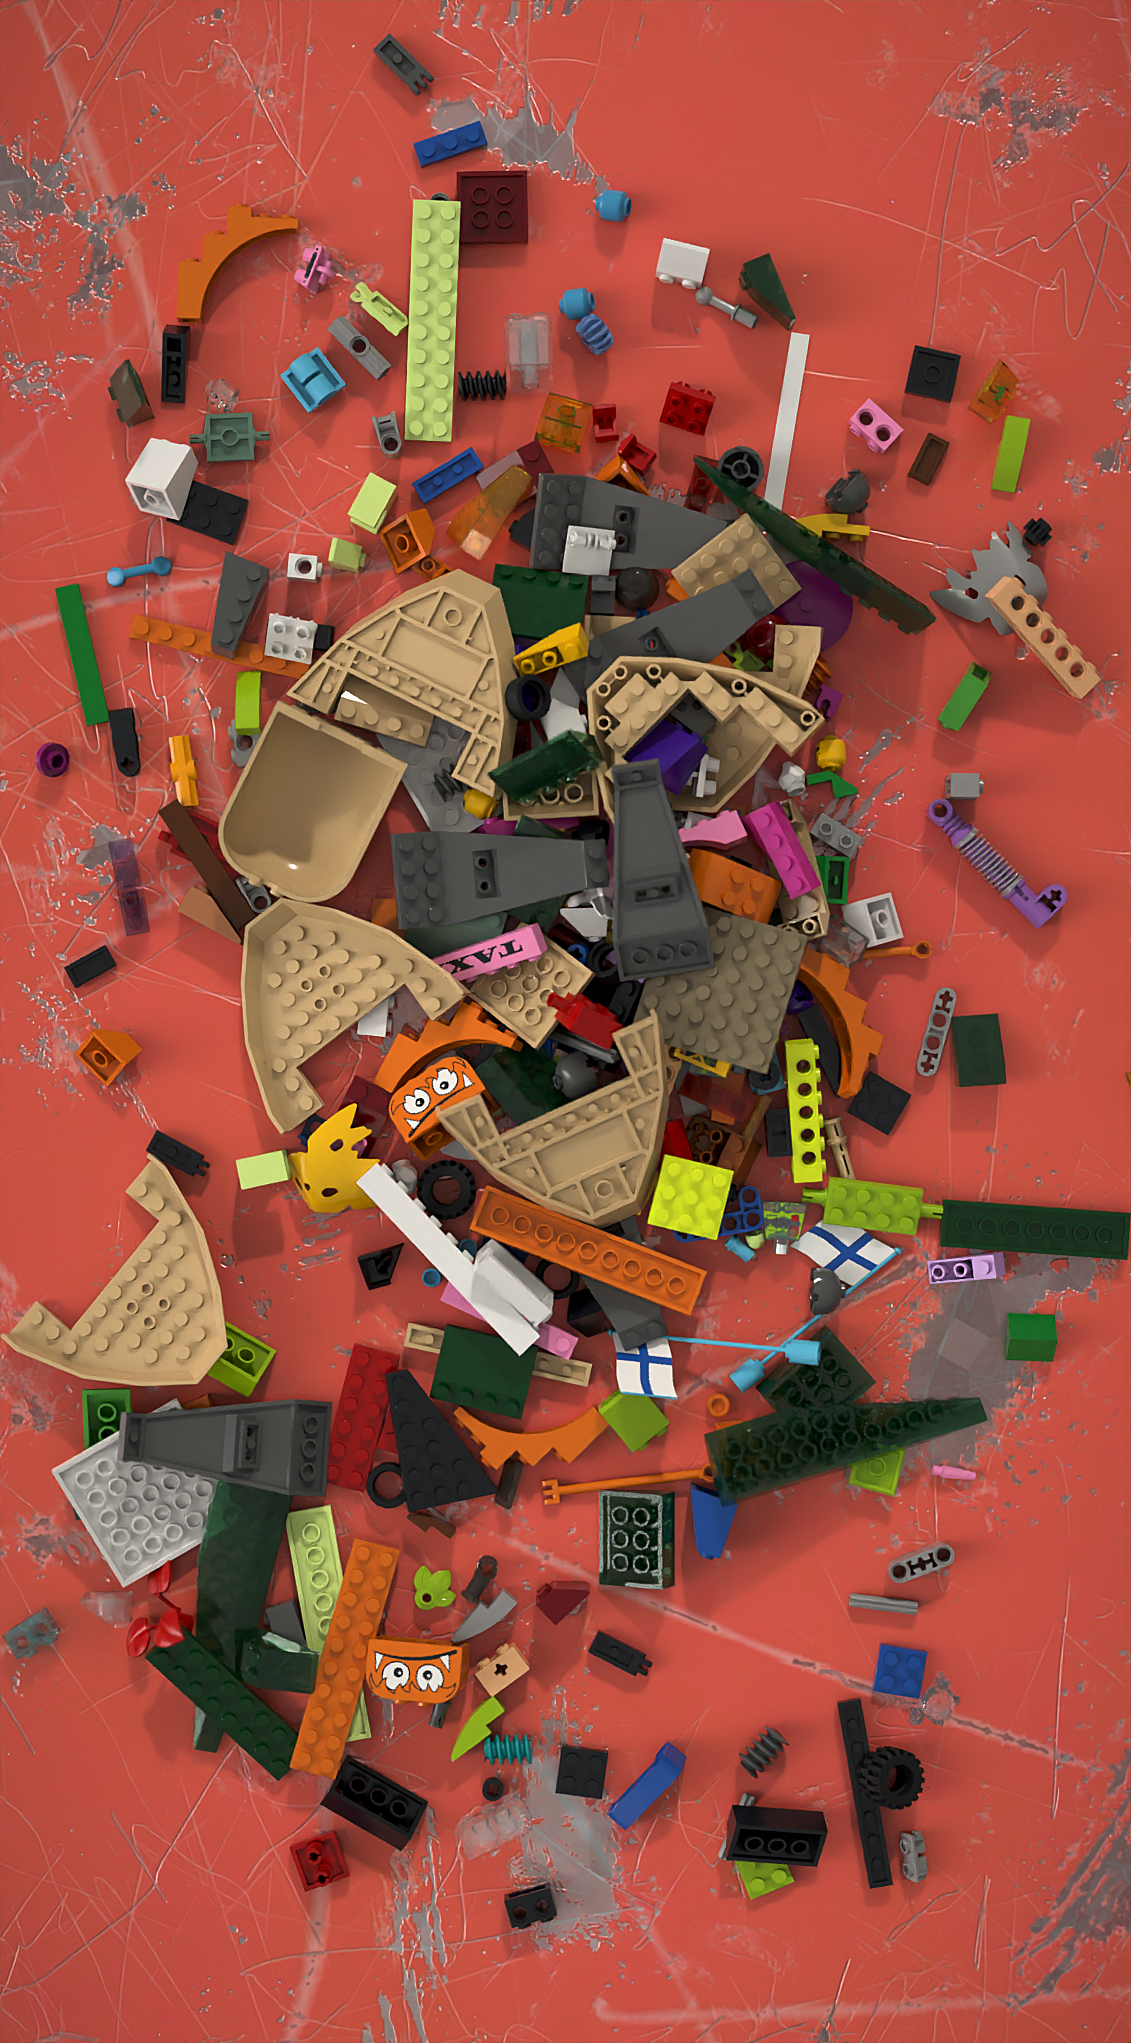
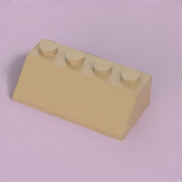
M596 768L510 773L509 780L502 792L504 821L599 816Z

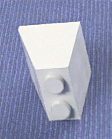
M151 438L125 479L139 510L180 520L198 461L192 448L188 445L172 443L165 439Z

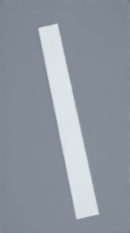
M791 332L762 512L781 514L810 335Z

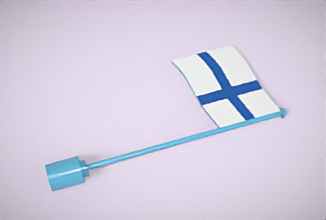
M822 1220L789 1246L808 1255L822 1268L834 1271L840 1280L851 1285L846 1290L845 1297L897 1254L901 1255L902 1253L899 1247L892 1249L874 1239L862 1228L823 1224ZM825 1314L816 1315L779 1347L785 1348L787 1343H791L792 1339H796ZM771 1352L762 1361L758 1359L753 1361L749 1358L732 1372L729 1377L744 1394L765 1377L763 1371L766 1369L763 1365L779 1352Z
M613 1327L608 1330V1335L613 1336L616 1348L617 1381L622 1394L678 1400L673 1386L672 1355L668 1340L785 1352V1357L789 1358L790 1363L819 1365L821 1356V1342L792 1339L791 1343H787L786 1348L668 1335H662L625 1352L617 1331L613 1330Z

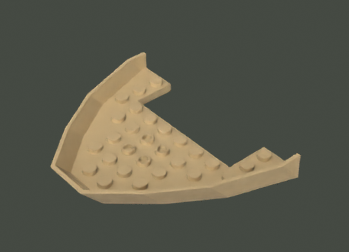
M460 569L412 588L356 622L286 695L329 716L351 673L472 733L451 776L499 800L510 776L518 722L509 713L505 702L507 686L518 677L517 668L512 660L515 657V645L501 590Z
M585 615V634L589 641L595 636L632 622L637 617ZM776 625L773 672L740 671L801 699L820 652L824 627ZM741 709L724 725L717 720L706 733L708 740L703 743L709 748L706 754L720 760L718 772H706L705 780L716 781L715 794H703V797L692 795L693 777L692 785H685L678 796L665 789L669 802L672 804L671 809L716 813L756 773L776 745V742ZM669 714L663 719L671 724L676 721Z
M280 898L245 926L241 972L245 1045L268 1117L281 1134L291 1133L326 1106L299 1067L405 984L432 1021L437 1020L471 992L449 972L388 929L337 909Z
M653 1008L649 1010L650 1017L612 1033L631 1076L502 1134H499L481 1094L444 1110L437 1106L435 1107L436 1115L445 1129L496 1180L541 1207L601 1230L642 1211L660 1160L669 1107L663 1028Z
M149 1153L146 1157L151 1161L125 1191L159 1220L157 1225L72 1329L67 1327L43 1304L36 1301L10 1334L2 1333L0 1336L14 1350L83 1379L137 1386L198 1384L227 1349L228 1343L221 1289L204 1231L160 1158Z

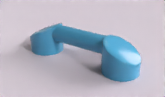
M159 556L154 558L150 564L124 570L113 567L107 573V581L111 586L118 588L125 584L127 578L152 572L164 577L170 574L172 565L167 558Z
M464 1239L459 1244V1250L463 1252L466 1249L474 1257L478 1251V1245L472 1239ZM429 1268L424 1271L422 1281L428 1287H436L442 1282L443 1274L438 1269Z

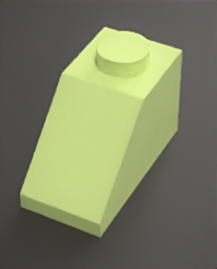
M333 537L328 561L332 568L359 573L360 567L364 568L367 554L363 553L362 546Z

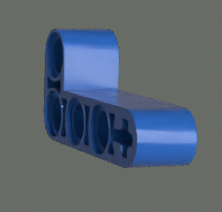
M745 1185L739 1189L737 1197L740 1210L723 1213L718 1237L754 1231L762 1227L764 1223L759 1191L755 1187ZM744 1191H754L755 1198L752 1202L743 1201L742 1195ZM750 1213L758 1214L759 1221L756 1225L751 1226L747 1224L746 1218ZM727 1217H733L736 1220V1225L731 1230H727L723 1226V1222ZM672 1230L675 1239L681 1243L709 1239L686 1233V1237L682 1238L681 1234H677L676 1230Z
M669 1741L665 1743L656 1754L654 1762L612 1804L607 1811V1815L626 1830L679 1776L687 1757Z

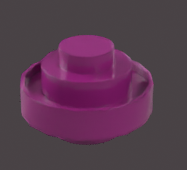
M48 742L38 750L35 763L41 774L48 777H58L67 770L70 756L68 750L63 745Z

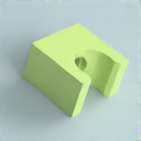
M370 472L348 512V515L351 516L350 521L377 535L398 496L397 487Z
M286 1149L236 1160L241 1189L276 1183L292 1178Z

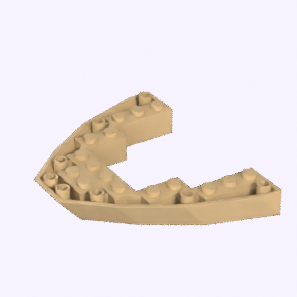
M620 656L587 690L591 751L604 806L613 824L614 784L611 766L627 763L624 757L652 732L689 693L722 725L741 709L790 757L825 724V718L808 702L740 670L680 658ZM686 853L688 862H690L691 857Z

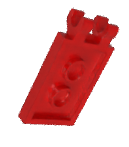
M189 810V817L234 882L239 872L228 863L222 853L218 837L219 823ZM161 830L158 839L173 845L170 852L190 861L174 835Z

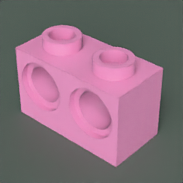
M870 398L848 422L850 425L849 429L857 437L862 436L868 441L866 444L873 452L877 453L879 451L882 455L904 430ZM862 415L869 416L871 424L867 426L861 424L859 417ZM885 431L889 436V440L880 441L877 438V432Z

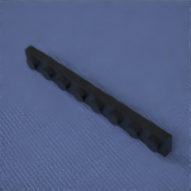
M859 1697L837 1701L869 1888L893 1885L880 1807L865 1797L867 1793L862 1792L861 1787L864 1785L859 1781V1778L862 1777L860 1768L865 1766L863 1761L865 1758H870L868 1755L870 1750L861 1699Z

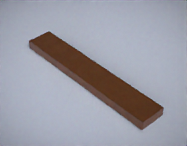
M176 799L159 810L158 813L235 928L239 929L254 919L256 915L179 800Z

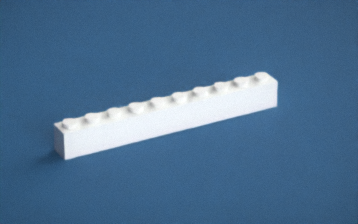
M376 1163L356 1183L520 1356L540 1337L538 1334L540 1328L538 1326L534 1327L533 1321H526L514 1306L487 1283L488 1279L484 1280L482 1278L483 1275L481 1273L477 1275L474 1272L472 1262L475 1259L465 1249L461 1252L456 1247L459 1242L450 1232L445 1235L439 1229L442 1224L433 1215L429 1218L423 1212L426 1207L417 1198L412 1200L407 1195L410 1190L401 1181L396 1183L390 1177L394 1173L384 1163L381 1166Z

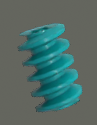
M505 1734L503 1741H500L499 1736L495 1735L493 1742H491L488 1735L484 1739L485 1763L489 1759L490 1764L494 1765L496 1758H498L500 1765H503L507 1758L509 1764L513 1765L515 1758H517L519 1765H522L524 1758H526L528 1764H532V1739L529 1741L527 1735L523 1734L522 1740L519 1741L517 1734H514L512 1741H510L508 1735Z

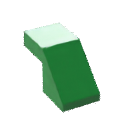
M831 771L805 777L806 787L830 782L833 800L858 794V788Z

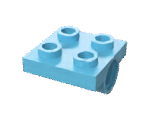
M318 347L309 354L305 353L298 357L289 366V369L280 375L308 414H311L346 387L345 382Z

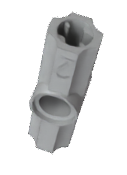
M342 315L331 323L328 331L377 381L388 373L392 367L391 364ZM363 343L366 345V349L362 353H357L353 350L356 344Z

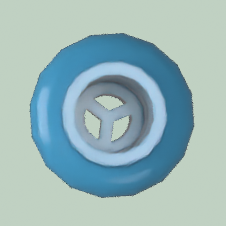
M606 189L601 197H597L595 208L596 211H599L600 217L603 220L622 222L631 213L632 201L624 191Z
M586 288L566 290L563 299L559 300L561 313H565L569 320H578L589 316L592 311H595L593 293L589 292Z

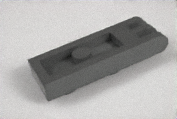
M390 33L373 49V53L416 96L421 94V91L415 86L416 84L424 90L428 87L422 80L423 77L430 83L434 81L433 76Z

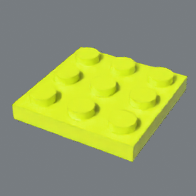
M664 1154L647 1223L717 1240L734 1171Z

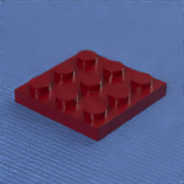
M527 170L457 172V201L461 202L459 244L528 243Z

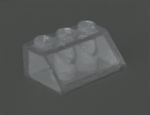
M510 1793L501 1799L502 1802L493 1805V1803L487 1804L480 1809V1813L475 1815L470 1813L459 1819L457 1832L468 1861L532 1830L533 1817L521 1793L516 1795Z

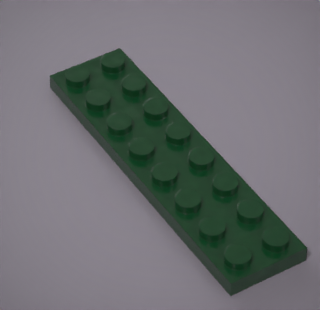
M942 1199L943 1214H941L939 1246L1128 1260L1131 1213Z
M181 1624L185 1640L165 1648L155 1645L145 1654V1659L279 1781L292 1769L290 1768V1762L299 1733Z

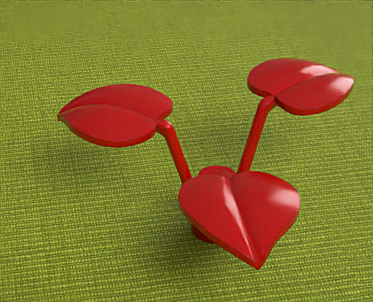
M169 1560L149 1573L147 1588L150 1594H157V1597L168 1605L170 1609H167L162 1614L159 1625L148 1626V1620L145 1617L134 1621L128 1631L126 1640L128 1656L140 1657L146 1652L151 1640L149 1631L152 1629H156L154 1633L155 1644L158 1647L165 1648L185 1640L181 1624L189 1632L194 1626L192 1615L182 1613L180 1607H176L163 1596V1593L168 1591L171 1583L172 1570L171 1561Z

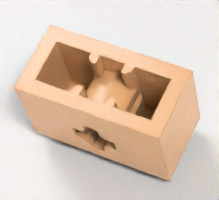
M514 1642L510 1645L507 1643L503 1644L495 1651L497 1653L491 1659L486 1657L476 1665L478 1668L475 1670V1675L491 1697L530 1669L529 1662ZM498 1663L501 1666L506 1664L504 1672L501 1669L497 1671Z

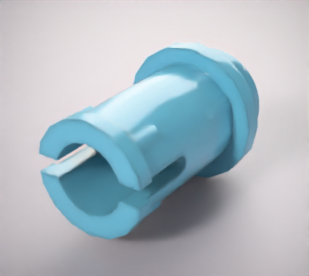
M732 1234L724 1244L727 1247L726 1250H731L747 1263L755 1251L744 1244L738 1235Z

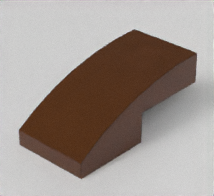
M418 1511L409 1512L407 1515V1519L424 1532L431 1525L449 1539L456 1532V1527L434 1515Z

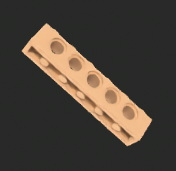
M1004 576L984 597L1071 696L1082 699L1101 680L1096 674L1098 670L1092 663L1086 662L1081 657L1083 653L1077 646L1071 645L1067 641L1068 635L1062 629H1057L1052 624L1053 618L1047 612H1042L1038 608L1039 602L1031 594L1027 595L1024 592L1022 582L1016 577ZM1017 597L1018 604L1013 608L1012 600ZM1032 614L1033 621L1028 625L1027 617ZM1047 631V639L1042 642V633ZM1061 647L1062 655L1057 659L1056 652ZM1076 664L1077 670L1075 674L1071 675V668Z

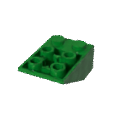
M815 855L827 904L846 905L849 857Z

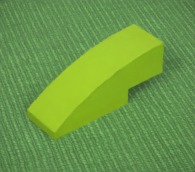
M1006 416L1001 442L998 447L991 490L1015 493L1031 419Z
M241 671L237 673L235 729L238 736L261 734L262 672Z
M496 1694L493 1697L489 1695L464 1723L451 1752L453 1761L492 1733V1727L489 1723L505 1712V1705Z

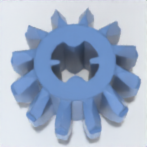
M591 313L589 316H585L576 326L578 336L586 348L597 356L609 350L614 343L612 333L604 324V321L595 314Z

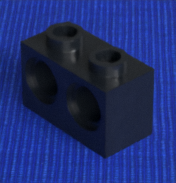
M789 1108L765 1110L764 1123L767 1157L793 1156Z
M550 1882L508 1893L504 1896L512 1928L524 1929L531 1926L532 1922L539 1920L541 1923L549 1922L554 1919V1916H557V1906ZM539 1900H546L549 1902V1906L539 1908L537 1902ZM517 1906H523L527 1911L522 1915H518L514 1912V1909Z

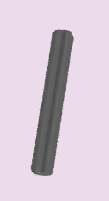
M558 1026L549 1035V1038L612 1064L620 1058L618 1050L613 1048L606 1050L578 1034Z

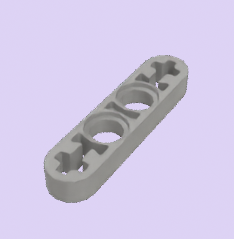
M940 988L934 995L916 1061V1070L923 1076L933 1075L939 1066L957 997L951 988ZM945 991L951 997V1001H947L944 1007L949 1008L948 1013L943 1010H935L936 1005L942 1006L943 1001L939 998V995L944 994ZM936 1014H942L946 1019L942 1027H936L933 1024V1017ZM931 1036L939 1039V1047L935 1050L929 1049L926 1044L927 1039ZM924 1050L928 1053L937 1054L936 1059L934 1057L930 1058V1064L933 1065V1068L928 1069L927 1073L921 1067V1062H926L928 1055H923Z

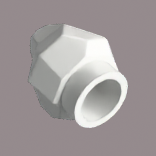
M787 761L782 764V773L778 783L787 792L789 797L802 794L806 788L804 785L805 772L799 766Z
M399 1160L392 1164V1172L394 1174L390 1177L396 1183L401 1181L410 1190L407 1195H411L418 1183L417 1171L410 1164L409 1160Z

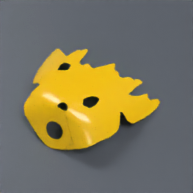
M355 1103L337 1112L309 1137L307 1153H292L287 1158L292 1180L308 1207L314 1212L337 1213L344 1210L348 1205L354 1210L378 1207L356 1183L376 1163H379L380 1159H358V1151L351 1150L355 1143L372 1132V1130L366 1129L364 1126L350 1128L357 1108ZM338 1139L343 1141L342 1148L337 1151L331 1150L330 1145ZM295 1177H296V1178L298 1179V1181L300 1182L301 1187H302V1190H301L300 1187L298 1186ZM304 1183L309 1184L310 1190L306 1189ZM325 1188H335L338 1190V1193L330 1197L322 1195V1191Z

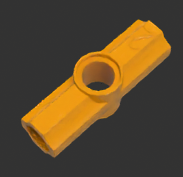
M189 735L169 738L172 758L170 767L172 780L176 786L177 799L183 808L199 806L196 786L198 779L195 760L192 758Z

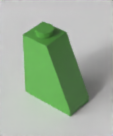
M971 662L938 717L943 727L948 730L954 729L959 731L988 686L992 673Z

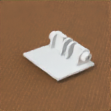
M569 525L562 572L608 576L612 549L616 547V540H614L615 531Z
M276 613V615L270 614L264 655L311 664L314 637L318 624L314 623L313 620L309 622L300 620L298 617L294 619L293 616H290V618L281 616L279 613Z

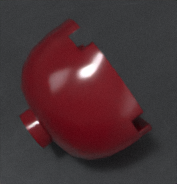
M770 613L755 622L746 630L744 635L745 644L749 652L757 658L773 660L776 625H790L787 619L775 613Z

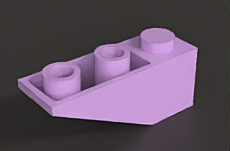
M1003 1251L927 1261L930 1284L994 1279L1006 1275Z

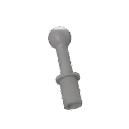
M701 287L696 292V301L700 305H712L731 315L730 320L732 322L736 320L752 329L755 328L759 316L742 308L740 303L735 307L715 297L713 291L708 287Z

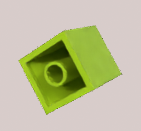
M617 1389L598 1405L600 1414L632 1452L637 1449L639 1452L650 1444L649 1439L654 1435L659 1437L669 1429L667 1427L670 1423L669 1419L649 1396L622 1394L620 1389Z

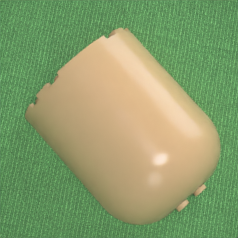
M278 700L220 819L218 837L222 853L237 872L249 878V883L259 888L264 884L271 888V894L279 898L286 896L300 902L327 900L341 892L353 877L408 764L399 758H394L393 754L378 746L376 749L373 748V744L370 741L317 715L311 717L308 711L295 705L289 706L288 703Z

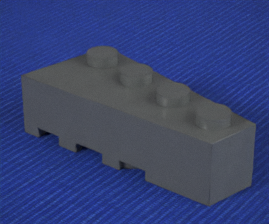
M225 551L211 650L213 653L234 661L268 583L270 574L269 568Z

